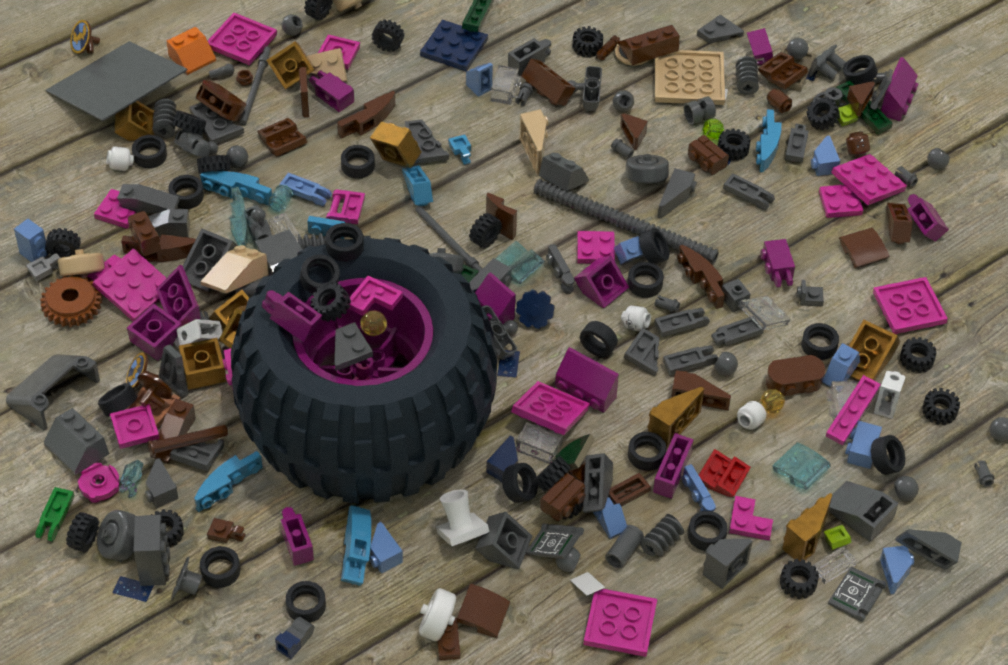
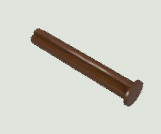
M220 425L152 442L149 440V452L151 456H154L155 453L226 437L228 429L226 425Z

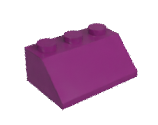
M900 57L892 75L891 83L885 91L881 112L887 118L901 121L902 116L907 115L908 104L912 103L914 97L912 93H916L919 85L916 82L918 75L903 57Z
M179 265L156 288L164 311L184 326L196 319H200V310L182 265Z
M569 347L556 372L555 386L563 392L590 403L593 409L604 413L617 398L619 374Z

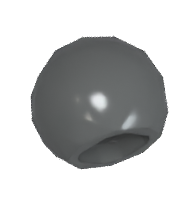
M290 14L283 18L281 27L284 33L294 36L301 32L303 23L300 17Z
M795 38L787 45V53L793 56L794 59H802L808 53V43L802 38Z
M620 90L613 96V106L620 112H628L634 106V97L629 91Z
M232 146L226 153V155H229L231 167L240 168L248 162L249 156L243 146Z
M936 147L929 152L927 161L931 168L941 170L948 165L950 156Z
M722 352L714 368L718 374L730 376L737 370L738 360L732 353Z
M998 417L994 419L989 427L990 435L997 441H1008V418Z
M901 476L894 482V488L900 500L910 501L917 496L919 487L914 478Z
M572 547L565 559L556 558V564L564 572H573L581 554L576 548Z

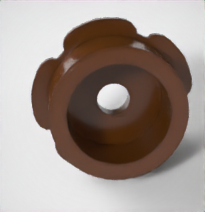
M241 70L237 74L236 81L243 86L249 85L253 81V75L249 70Z

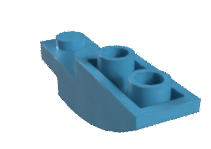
M767 109L766 116L762 118V127H765V129H763V134L760 136V141L756 142V152H759L756 157V165H759L760 172H764L774 160L780 141L782 123L774 122V110Z
M228 171L203 172L200 175L203 188L232 199L238 194L266 205H270L273 201L272 188L260 185L258 177Z
M256 451L242 460H239L235 455L214 470L203 482L194 498L196 510L200 512L211 507L217 501L227 498L233 493V484L241 482L244 478L262 469V456L259 452Z
M350 505L344 539L346 548L341 581L361 586L364 580L366 563L369 562L371 513L368 509Z

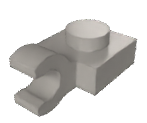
M54 254L46 260L44 257H41L26 266L34 279L39 281L52 274V269H59L58 259L60 257L58 254Z

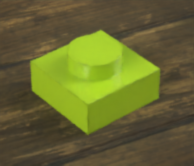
M850 104L838 108L840 111V119L838 121L841 126L858 120V116Z
M843 525L824 531V538L832 550L851 543V537Z

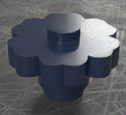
M534 289L525 292L522 299H519L516 304V313L521 315L519 321L526 327L533 325L539 329L546 326L549 322L548 319H552L554 316L555 306L550 303L551 296L547 295L544 291L537 293Z

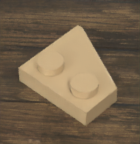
M338 48L307 56L315 70L311 74L317 75L322 70L326 74L332 73L343 82H348L342 49Z

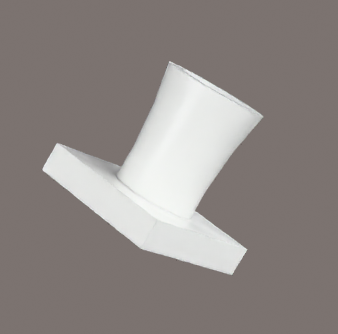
M453 490L440 497L449 522L436 526L438 535L448 544L455 546L490 532L488 524L476 514L470 513L468 491Z

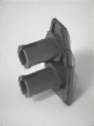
M837 45L831 46L816 57L811 64L809 77H812L816 71H820L829 80L834 78L838 72L826 62L829 61L839 71L846 63L835 53Z

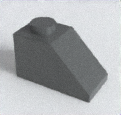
M160 458L156 459L146 481L147 491H145V496L148 502H153L157 509L179 498L175 483Z

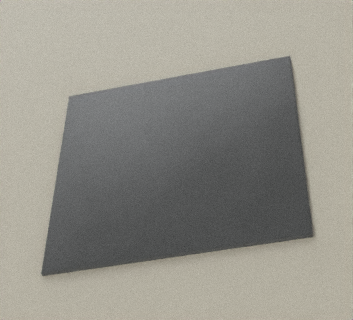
M128 41L46 89V92L104 121L188 69Z

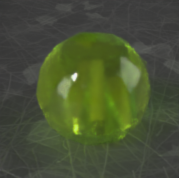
M716 118L708 119L703 124V135L712 141L718 140L720 134L724 131L723 123Z

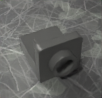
M801 280V285L797 286L796 292L797 298H800V305L823 306V287L806 286V280Z

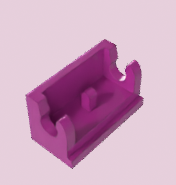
M763 28L747 32L754 59L764 58L757 61V65H763L773 57V51L766 30Z

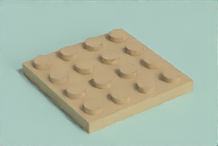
M679 50L655 58V102L687 103L709 96L713 100L714 105H725L724 52Z

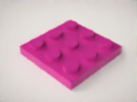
M233 12L209 38L208 43L212 51L250 66L264 48L276 37L277 30Z
M871 154L833 167L831 172L867 205L904 192L907 187Z
M132 249L93 281V286L134 322L152 304L160 301L156 288L166 277L135 249Z
M926 277L878 286L873 289V294L894 334L947 324L948 318Z
M537 381L512 406L511 412L521 418L535 422L539 426L551 429L555 433L565 435L589 410L590 403Z
M608 589L594 592L583 645L646 657L657 599Z

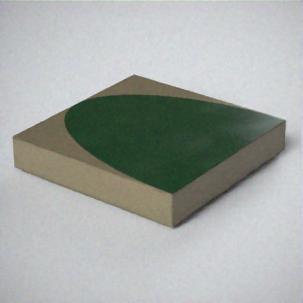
M591 434L564 441L555 459L561 456L571 467L568 471L579 468L595 438Z

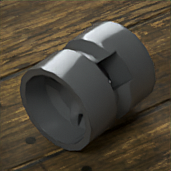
M709 96L684 104V115L690 125L699 123L702 119L705 121L716 116L714 102Z

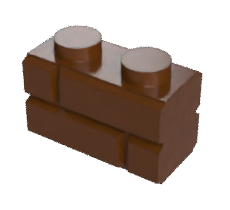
M705 135L692 141L688 147L690 160L696 161L703 171H708L712 176L728 165L729 155Z
M142 211L128 217L129 229L143 256L160 251L159 235L146 212Z
M565 473L540 499L541 511L550 515L556 521H560L563 517L567 518L571 514L573 507L576 504H581L585 499L584 483L575 479L569 473Z

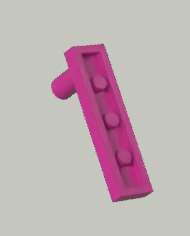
M863 375L826 432V437L844 445L880 389L881 384Z

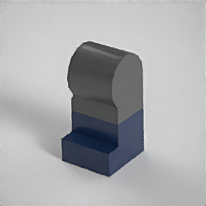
M302 617L296 618L283 634L280 633L275 638L276 650L292 659L312 636L315 628L314 625Z

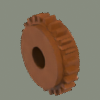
M64 276L60 280L56 279L54 283L51 282L49 288L45 287L46 293L41 294L40 302L44 316L48 317L49 322L54 320L55 325L59 323L62 327L65 325L72 327V325L79 326L81 323L86 324L87 320H92L93 314L98 315V310L101 309V293L93 286V280L89 282L87 277L83 279L81 276Z

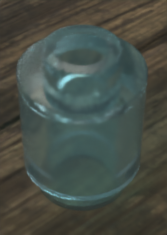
M278 185L268 203L272 210L279 212L286 207L293 196L290 187L287 185Z

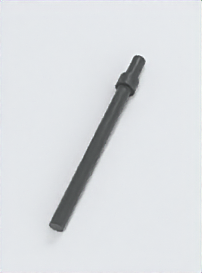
M268 46L264 48L258 60L259 65L246 101L247 105L240 119V124L242 125L247 124L264 69L268 66L266 60L269 59L271 48Z
M421 206L415 209L458 255L464 257L466 266L479 272L483 269L474 257H471Z

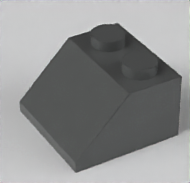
M551 153L542 159L539 176L566 191L589 181L582 167L578 166L574 161L563 158L559 153Z
M506 511L489 516L486 524H488L490 532L480 536L476 550L490 562L520 569L532 535Z
M749 538L720 539L715 545L711 544L705 552L706 560L703 563V576L723 589L748 564L753 541Z

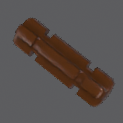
M613 35L596 53V58L603 61L615 49L620 38Z

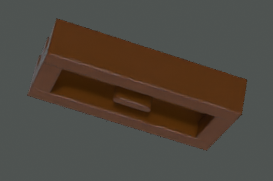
M638 473L611 487L608 497L611 498L613 503H619L622 507L650 492L651 486ZM623 489H625V491L619 493L618 495H616V496L614 495V494H616V493L622 491Z

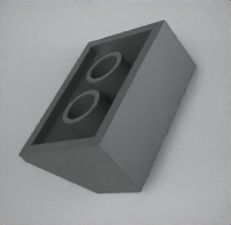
M73 408L55 418L44 440V445L75 475L109 455L104 437Z

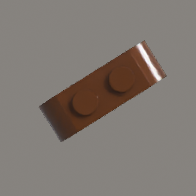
M203 80L196 94L197 100L220 116L231 121H239L247 105L221 85L208 80Z
M813 355L774 360L768 367L766 386L771 393L777 396H792L794 394L818 391L823 384L825 365L818 357Z

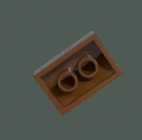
M669 25L618 41V45L633 66L679 51L680 35L673 25Z

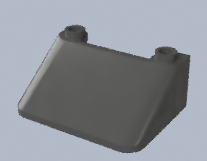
M53 355L7 395L6 403L10 408L45 431L48 427L44 411L47 410L49 402L44 393L73 368L95 383H98L100 377L97 363L87 356Z

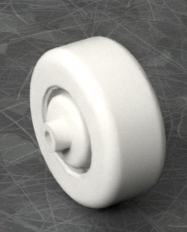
M438 588L432 595L429 604H423L420 613L424 614L419 628V634L422 637L436 642L442 637L447 625L452 626L455 617L452 616L456 603L455 594Z

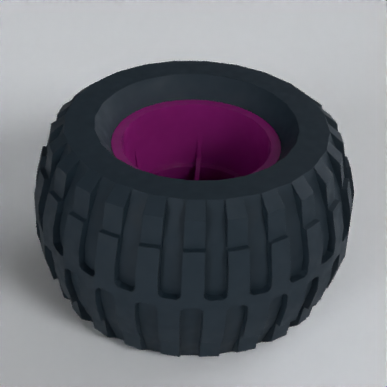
M364 236V251L359 257L351 261L335 260L340 270L338 284L351 296L365 278L370 276L402 291L403 298L393 310L374 302L364 316L346 309L347 313L342 314L340 319L337 317L336 321L330 320V322H326V320L320 319L315 331L303 342L271 320V314L263 309L261 305L263 300L266 299L267 291L274 290L281 296L290 292L311 307V298H314V296L304 289L299 278L302 264L312 255H329L326 251V244L316 247L310 245L299 251L296 257L282 260L274 267L273 275L264 276L257 285L254 295L248 299L245 311H242L231 348V369L234 402L239 410L243 427L250 440L255 442L260 453L277 473L282 472L291 483L300 489L307 486L312 488L317 496L329 499L332 496L343 497V502L359 504V501L363 499H374V503L390 502L391 496L402 494L404 497L417 494L420 491V486H423L425 483L434 485L445 478L446 472L451 468L457 467L464 460L465 455L472 449L476 438L479 437L490 416L491 404L497 386V354L494 344V332L483 307H481L477 295L472 291L470 283L461 274L454 273L452 264L441 257H431L428 249L418 245L408 246L402 244L400 239L384 238L382 240L371 238V236ZM338 238L333 244L339 247H349L357 241L354 239L342 240ZM316 266L308 270L309 278L316 283H327L332 278L329 270L324 267ZM335 298L330 300L327 305L331 304ZM355 322L372 349L373 357L336 371L335 366H330L335 363L336 329ZM396 361L405 365L404 368H391Z

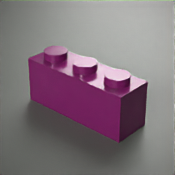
M674 434L656 474L653 493L673 498L683 475L684 467L687 465L692 454L694 439Z

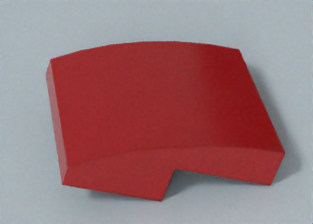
M714 449L698 475L705 487L720 494L734 497L751 467L735 456L730 459Z

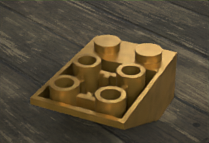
M831 493L825 497H820L814 506L810 509L806 508L796 520L792 519L786 525L782 549L793 559H798V561H801V559L807 560L815 553L827 519L832 499Z

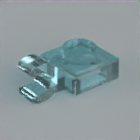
M139 460L125 465L120 483H122L120 492L123 493L128 489L129 498L136 495L137 488L135 482L142 476L141 471L144 463Z

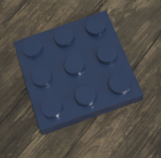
M442 19L420 50V56L467 72L488 41V34L479 31L470 32L462 29L461 25Z

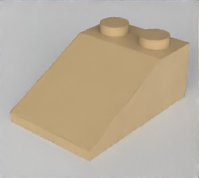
M541 109L520 114L519 139L537 176H539L544 157L545 143L548 138L546 130L548 119L547 116L543 115Z
M243 245L236 246L233 250L228 251L200 281L201 285L228 293L264 276H268L267 255L258 252L256 249L246 248Z

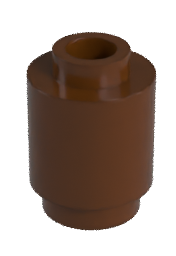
M772 89L768 93V103L780 113L788 112L791 109L792 99L781 90Z

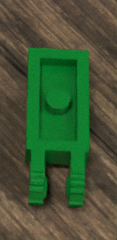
M54 487L39 519L40 522L36 529L35 537L41 539L45 533L46 526H50L47 540L54 541L58 528L60 529L75 497L74 491Z

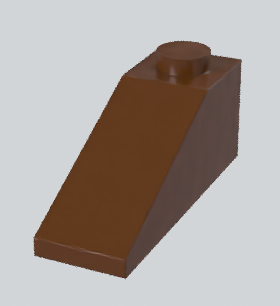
M887 203L891 242L895 244L910 243L913 222L906 205Z
M676 370L671 398L703 387L702 406L729 411L731 395L697 374Z
M175 399L166 413L159 431V439L156 441L187 434L196 419L194 405ZM172 450L155 453L154 456L150 454V457L154 459L160 458L161 461L169 463Z

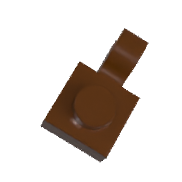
M214 518L207 537L210 540L228 543L229 538L243 542L246 534L243 533L244 527L234 526V523L231 521Z

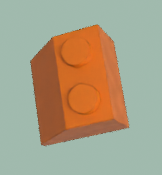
M193 27L167 40L168 56L176 64L187 68L188 70L185 72L187 75L216 61V57L205 35L197 27Z

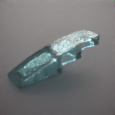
M235 187L232 188L233 202L230 203L232 217L229 218L230 229L237 245H243L247 248L248 225L246 210L240 189Z

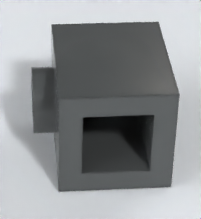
M739 279L722 286V291L725 295L724 302L732 312L743 310L749 306L751 294Z

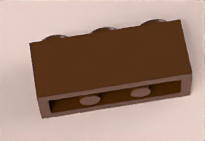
M530 59L521 75L526 80L525 83L530 84L533 88L535 87L537 93L549 98V102L555 106H566L576 89L541 60Z

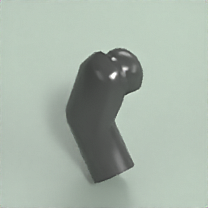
M228 63L225 66L210 70L209 75L211 79L220 76H231L235 70L233 65Z

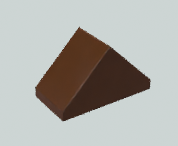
M875 82L849 86L847 100L855 114L859 117L873 96Z
M624 113L621 114L620 127L632 148L637 150L647 133L648 121Z

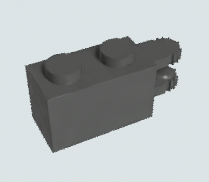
M533 38L508 53V69L520 77L530 59L541 60L544 63L545 58L551 53V41L548 39L538 41Z

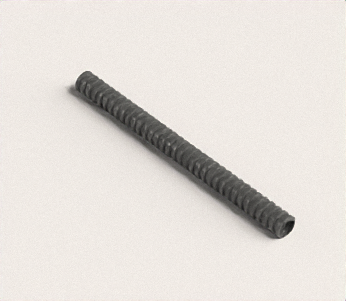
M539 179L534 186V194L536 195L539 194L541 197L544 196L546 199L549 198L551 201L554 200L556 203L559 202V204H564L566 207L569 206L571 209L574 208L576 211L579 210L581 213L585 212L586 215L590 214L591 217L595 216L596 219L600 218L601 221L605 220L606 223L610 222L611 225L615 224L616 227L621 226V229L626 228V231L631 230V233L636 232V235H640L652 228H657L664 235L669 248L672 247L673 250L678 249L679 252V246L685 245L699 253L712 265L717 260L718 249L713 250V247L708 248V245L703 246L702 243L698 244L695 240L692 241V239H687L685 236L682 237L680 234L676 235L675 232L671 233L670 230L666 231L665 228L661 229L660 226L656 227L655 224L650 225V222L645 223V220L640 221V218L635 219V216L630 217L627 213L619 212L617 209L614 210L612 207L609 208L607 205L604 206L602 203L599 204V202H594L592 199L589 200L587 197L584 198L582 195L579 196L577 193L573 194L572 191L568 192L560 187L558 188L556 185L553 186L552 183L543 182L542 179Z

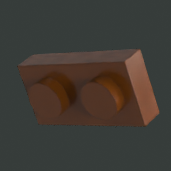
M455 618L452 626L447 625L442 637L437 641L439 660L460 659L457 618Z

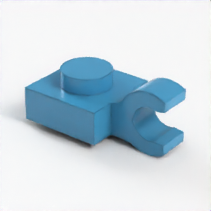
M466 135L449 138L448 144L454 155L460 154L464 165L471 163L469 159L471 156L469 152L471 151V144Z

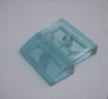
M517 241L495 258L512 268V281L518 284L524 282L545 262L532 249L528 252Z
M797 442L772 466L774 472L789 477L791 484L807 490L831 467V464L814 450Z

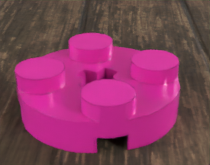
M94 463L81 472L80 478H78L80 492L93 503L110 498L120 489L119 474L109 464L106 466L102 465V463ZM97 479L103 481L101 484H96Z

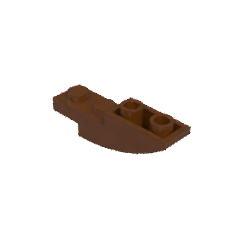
M391 91L364 104V110L338 121L337 130L340 138L342 139L355 132L361 136L377 127L380 122H383L396 105L395 92Z
M161 234L159 242L161 250L147 256H143L133 236L123 235L121 243L123 253L128 254L132 249H135L148 262H165L187 258L196 239Z
M680 245L677 260L684 267L687 278H690L693 284L700 283L701 288L707 293L709 302L713 303L716 309L722 308L725 297L722 291L724 279L707 259L691 248Z

